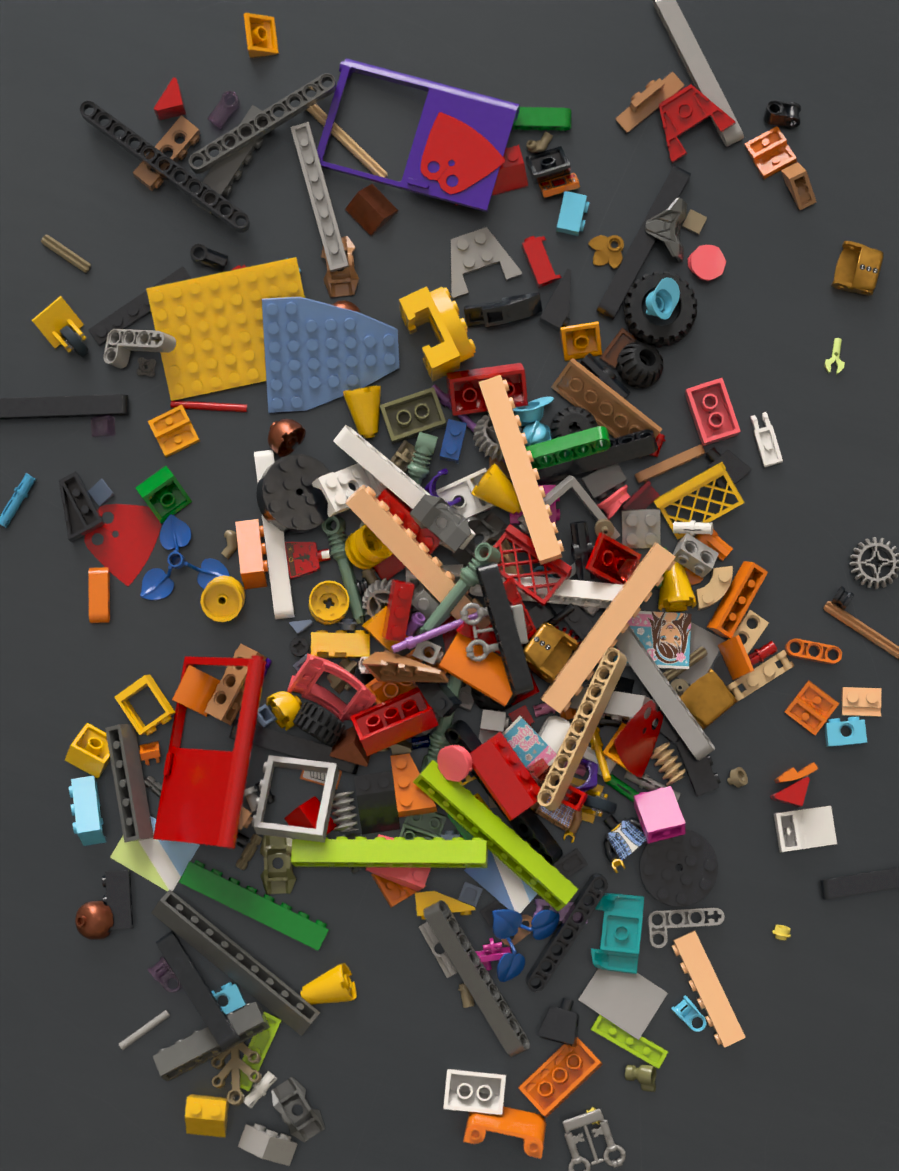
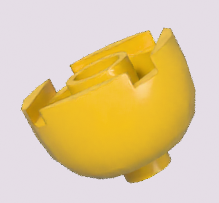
M279 691L266 699V705L271 706V712L277 718L275 722L279 727H286V731L295 725L293 720L301 709L302 702L300 698L293 696L289 692Z

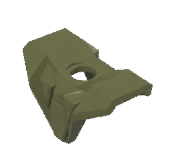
M263 836L260 853L264 857V871L260 876L267 895L290 894L297 880L293 873V864L291 863L292 838ZM277 857L281 858L284 862L283 867L280 869H276L272 865L273 860Z

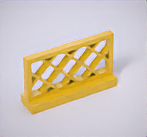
M720 462L655 499L654 503L661 510L673 531V521L671 519L691 522L695 511L705 514L702 523H709L744 504V501L728 475L723 462ZM721 476H724L727 481L726 489L715 486L716 480ZM701 487L712 488L709 498L698 495ZM714 489L725 492L722 502L711 499ZM727 493L734 494L738 502L733 505L724 503ZM685 496L695 497L693 507L682 505ZM697 498L708 501L706 511L695 508ZM710 502L721 505L718 513L708 512ZM669 505L678 506L676 516L669 515L665 507ZM681 508L692 510L689 520L678 517ZM676 533L674 535L678 540L682 538L685 534Z

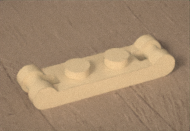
M783 650L754 668V671L743 675L726 687L729 691H732L738 702L795 665L792 661L788 660L786 657L787 653ZM778 660L783 664V667L780 669L775 664ZM742 684L746 689L742 693L738 688V685Z

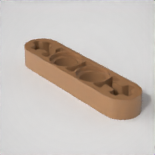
M702 444L636 473L635 478L638 484L701 457L706 452Z

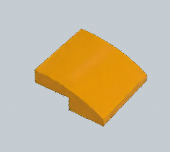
M182 405L148 421L166 458L200 442Z

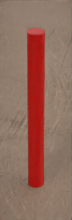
M171 401V408L182 405L184 409L247 412V405Z

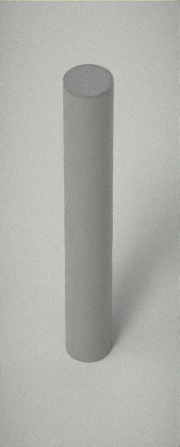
M167 1010L163 1011L120 1042V1048L124 1050L171 1016Z

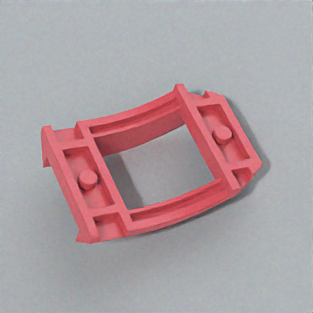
M307 653V659L295 676L292 675L287 689L289 693L292 691L300 693L302 698L323 706L342 722L344 720H351L350 716L372 707L376 701V696L349 671L329 660ZM323 671L339 677L357 690L348 705L331 691L316 684Z

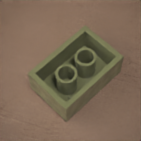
M434 387L380 405L392 445L419 435V432L428 433L446 427V420Z

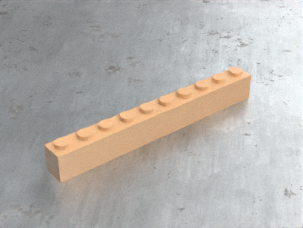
M501 375L481 381L479 385L539 563L542 565L562 558L561 552L564 551L561 540L557 541L555 534L558 533L555 522L551 523L549 519L552 513L549 504H544L543 498L546 495L543 486H538L537 480L540 479L536 468L532 469L530 462L534 460L531 451H526L525 444H528L525 433H520L519 426L522 425L519 416H514L512 409L516 407L513 398H508L506 392L509 391L508 383L506 380H502Z
M362 485L346 500L348 507L441 603L457 583L455 581L456 577L451 571L448 570L446 572L441 567L443 565L436 556L432 557L428 553L430 551L423 542L419 543L415 539L416 535L411 529L408 528L406 530L401 525L403 521L396 514L393 516L388 511L390 509L383 500L379 501L375 497L376 493L371 487L368 486L366 488ZM469 591L466 592L450 612L456 620L461 618L460 611H462L466 604L472 602L482 607V604L476 598L472 599L468 595ZM469 608L467 615L477 612V609ZM490 617L482 618L476 626L479 629H485L491 623Z
M654 543L556 676V679L540 698L542 701L559 713L562 710L564 712L567 711L572 704L570 702L571 698L574 695L578 696L582 691V683L585 679L589 681L595 673L593 668L596 664H600L606 650L615 646L618 641L616 639L620 632L623 634L630 625L627 622L631 617L635 618L641 610L639 606L643 601L647 602L653 594L650 591L654 586L658 587L663 581V573L666 570H671L676 563L674 561L676 556L658 543Z

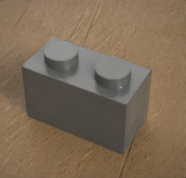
M618 464L600 468L582 478V483L593 501L595 499L600 501L606 498L609 491L613 489L617 491L625 486L624 483L627 481Z

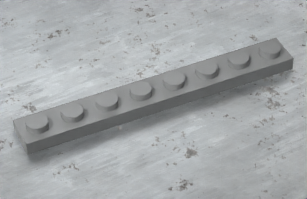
M306 122L292 126V135L330 271L333 272L349 267L310 124Z

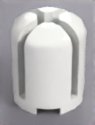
M549 716L544 721L538 735L557 754L571 723L558 716Z

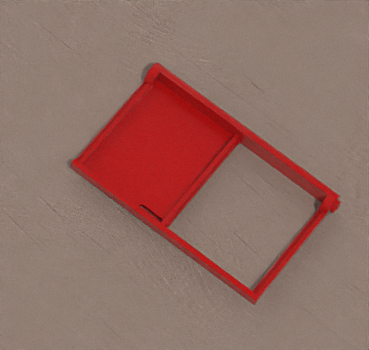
M252 655L251 658L185 656L181 680L189 665L192 667L194 665L248 668L235 745L232 752L180 748L187 707L179 703L176 704V713L174 715L169 750L166 755L163 772L164 779L153 839L235 849L266 661H263V657Z

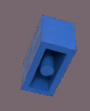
M448 419L440 452L441 460L454 463L459 462L467 423Z

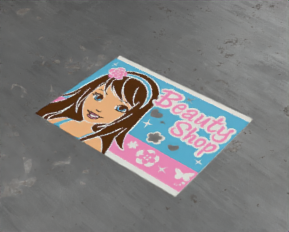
M640 611L635 618H630L627 623L630 624V628L659 668L689 669L692 614ZM618 655L614 657V662L617 660Z
M521 716L502 733L534 780L554 762L557 754Z

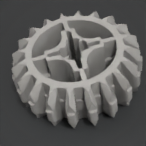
M484 415L478 420L473 430V440L476 441L475 446L480 447L479 452L483 451L485 457L489 455L491 460L497 458L500 462L504 459L499 441L490 415Z
M876 537L872 538V543L868 538L865 539V545L860 542L858 544L860 549L856 547L853 549L857 555L852 554L850 556L855 562H850L849 565L856 567L851 570V573H858L855 580L861 577L863 579L860 582L861 585H864L867 581V588H871L873 583L875 589L879 588V583L885 588L887 586L886 581L892 584L893 580L891 577L895 579L898 577L894 571L899 572V567L896 566L899 565V560H896L899 557V553H893L897 547L894 546L890 549V541L884 545V538H881L879 543H877ZM872 548L871 558L861 561L864 551ZM878 549L883 550L890 560L882 558ZM874 557L876 559V562L882 563L877 566V569L875 567V564L870 563L874 560ZM890 565L888 574L879 578L881 567ZM862 567L869 568L872 572L873 578L868 576L863 571Z
M386 578L382 581L378 579L365 590L362 598L364 602L362 608L366 609L365 615H370L369 619L388 605L392 579L389 582ZM412 604L410 608L409 618L411 616V612L413 611Z

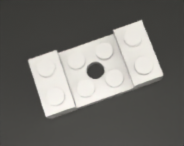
M359 463L335 473L331 472L321 476L312 482L313 487L322 490L328 502L327 514L329 517L350 509L346 504V500L355 491L350 489L349 483L355 485V491L362 485L366 488L368 486L371 487L376 493V498L387 487Z
M486 468L436 490L437 495L445 501H453L455 497L461 496L464 499V504L459 507L452 505V507L456 508L459 514L466 519L496 507L471 494L473 488L478 485L480 479L486 473Z

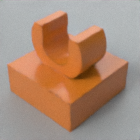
M159 741L140 745L141 760H145L146 765H149V759L155 758L157 763L160 762Z

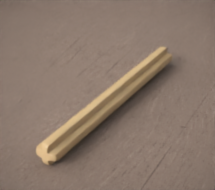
M314 104L306 109L317 121L325 126L328 115L320 107ZM334 122L331 134L370 172L376 176L386 178L388 173Z

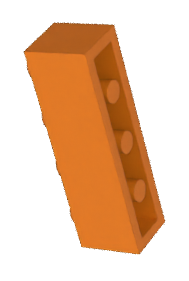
M743 561L707 628L721 637L732 638L768 571L754 562Z

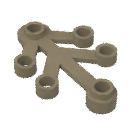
M244 1041L214 1057L211 1061V1065L214 1068L222 1069L212 1079V1085L220 1089L225 1085V1078L232 1071V1090L228 1092L227 1100L234 1106H239L244 1101V1094L240 1088V1070L253 1083H259L262 1079L260 1072L250 1068L239 1057L240 1050L248 1056V1060L253 1064H258L261 1060V1055L247 1047ZM231 1053V1059L224 1067V1059ZM257 1055V1058L252 1061V1057ZM220 1060V1064L216 1066V1061ZM257 1074V1078L253 1080V1075ZM221 1079L220 1084L216 1085V1081ZM239 1095V1100L235 1102V1097Z

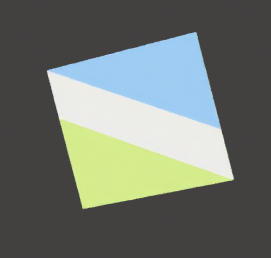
M150 816L154 836L156 819ZM122 836L110 858L162 889L173 891L200 845L162 841L153 838L124 842V837Z

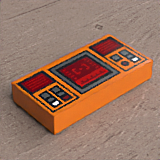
M573 173L541 182L539 187L543 197L546 198L565 191L578 189L580 184L576 174Z

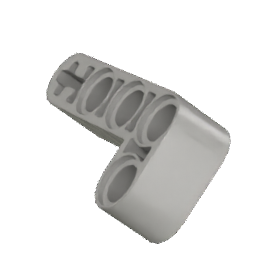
M113 329L107 336L104 361L107 364L122 369L128 364L131 351L168 353L174 350L176 339L162 331Z
M719 908L654 911L648 916L649 942L655 948L664 947L668 939L667 928L720 925L724 921V912ZM704 911H707L706 915H713L714 911H716V914H720V918H717L716 922H714V919H706L707 923H704ZM694 912H698L701 916V920L698 923L691 921V914ZM674 913L681 915L682 919L679 924H674L671 921ZM655 914H659L662 917L660 925L652 923V917ZM656 934L663 936V942L660 945H656L653 942V937Z

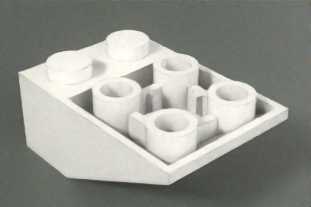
M831 806L774 814L779 852L837 844Z

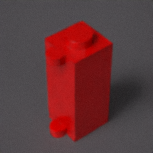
M531 236L522 243L523 252L538 289L561 279L560 274L555 275L542 242L546 240L545 236L536 238Z

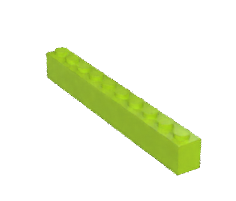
M432 760L413 781L414 784L471 835L486 840L488 850L557 912L565 907L578 889L570 880H567L555 867L550 865L542 855L531 848L526 841L521 839L513 829L502 822L497 815L492 813L484 803L473 796L468 789L464 788L459 782L447 780L438 769L437 762Z
M326 837L325 842L292 839L291 863L294 867L487 868L488 843L479 837L472 838V840H464L461 837H455L452 840H445L442 837H434L433 840H425L423 837H415L413 840H406L404 837H395L394 840H386L385 837H375V840H367L366 837H356L355 839H348L347 837L328 839Z

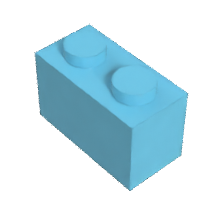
M568 191L564 192L556 232L578 236L579 231L584 230L585 220H582L583 213H587L589 202H586V195Z

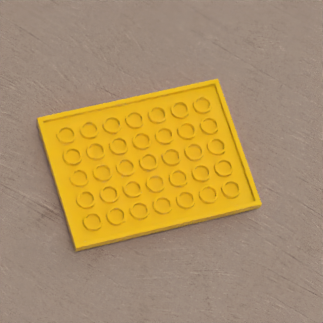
M296 257L146 288L155 331H162L176 339V346L173 351L168 353L160 352L171 401L266 381L262 299L282 297L305 298Z

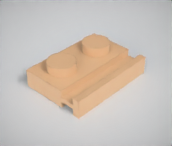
M842 687L841 715L880 717L881 688Z

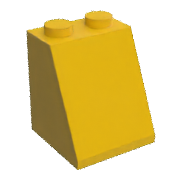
M196 1094L189 1095L185 1111L186 1134L225 1138L229 1110L227 1098Z

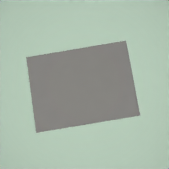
M691 622L690 654L702 646L708 654L677 677L691 685L707 674L719 652L718 644L725 640Z
M598 968L578 1000L639 1040L668 993L638 973L615 972Z

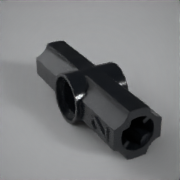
M590 353L581 360L580 364L624 399L631 393L617 380V376L608 367L603 366Z
M587 521L570 523L573 543L571 544V554L575 561L577 580L586 581L594 579V575L586 569L593 550L592 542L589 539Z

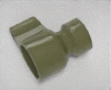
M627 1065L625 1079L628 1081L636 1079L641 1084L643 1091L655 1092L656 1067L641 1065L639 1068H636L635 1065Z

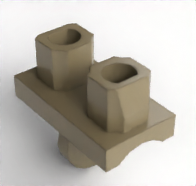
M404 440L390 461L406 473L408 470L407 465L414 461L412 457H415L413 455L416 452L414 450L415 446Z
M343 658L339 666L355 676L358 663L354 660L351 661ZM333 674L327 676L331 684L330 686L338 694L344 689L349 691L352 687Z

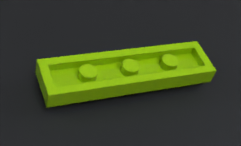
M264 1012L270 1028L253 1036L248 1046L252 1051H256L261 1055L260 1062L258 1064L251 1063L245 1054L242 1059L243 1062L256 1071H259L282 1021L280 1018ZM257 1055L252 1057V1061L257 1058ZM240 1070V1088L249 1092L253 1082Z
M600 1014L591 1028L592 1031L658 1069L668 1054V1051L642 1036L639 1040Z

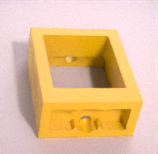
M144 675L114 697L139 735L146 734L148 736L157 730L156 726L160 723L162 725L166 724L172 719L171 716L176 713L151 675ZM149 686L165 710V713L145 726L128 699Z

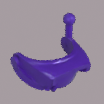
M446 468L437 472L438 474L424 488L431 496L439 497L436 492V482L440 476L448 474ZM461 498L446 502L452 506L459 503Z
M582 759L580 764L588 770L589 776L583 785L575 788L585 793L597 787L598 764Z

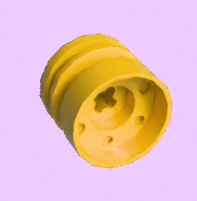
M366 524L350 534L345 542V551L348 559L360 569H371L393 554Z
M324 581L317 584L309 596L311 616L323 625H333L345 618L349 608L347 590L335 581ZM328 600L332 601L331 604L334 605L330 606L329 609L326 608V604H324L327 603Z

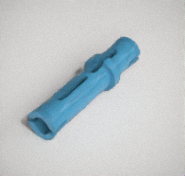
M25 473L18 487H15L13 496L0 515V525L7 528L25 497H28V492L36 481L34 477Z

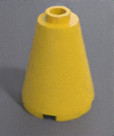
M368 386L352 391H343V396L359 435H363V438L375 437L374 433H378L381 386Z
M494 463L482 476L478 485L473 488L471 494L511 514L515 512L519 514L522 509L514 486Z
M676 562L670 571L666 570L663 573L664 579L660 587L658 600L660 611H662V608H665L666 612L686 611L690 605H692V608L697 605L685 568Z
M345 963L339 964L302 987L301 997L310 1005L353 1001L357 998L355 982H351L349 977L352 975L349 967Z

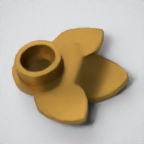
M599 235L590 240L588 245L596 250L593 257L594 265L602 266L609 263L615 269L621 264L623 259L621 251L624 248V241L621 237L617 235L610 237ZM616 242L618 247L612 248L611 243Z

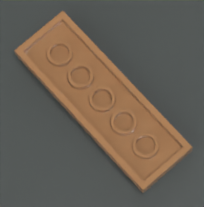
M574 358L569 361L551 387L575 407H581L589 411L594 416L597 424L607 428L608 433L614 438L650 429L653 431L656 439L662 431L660 426Z

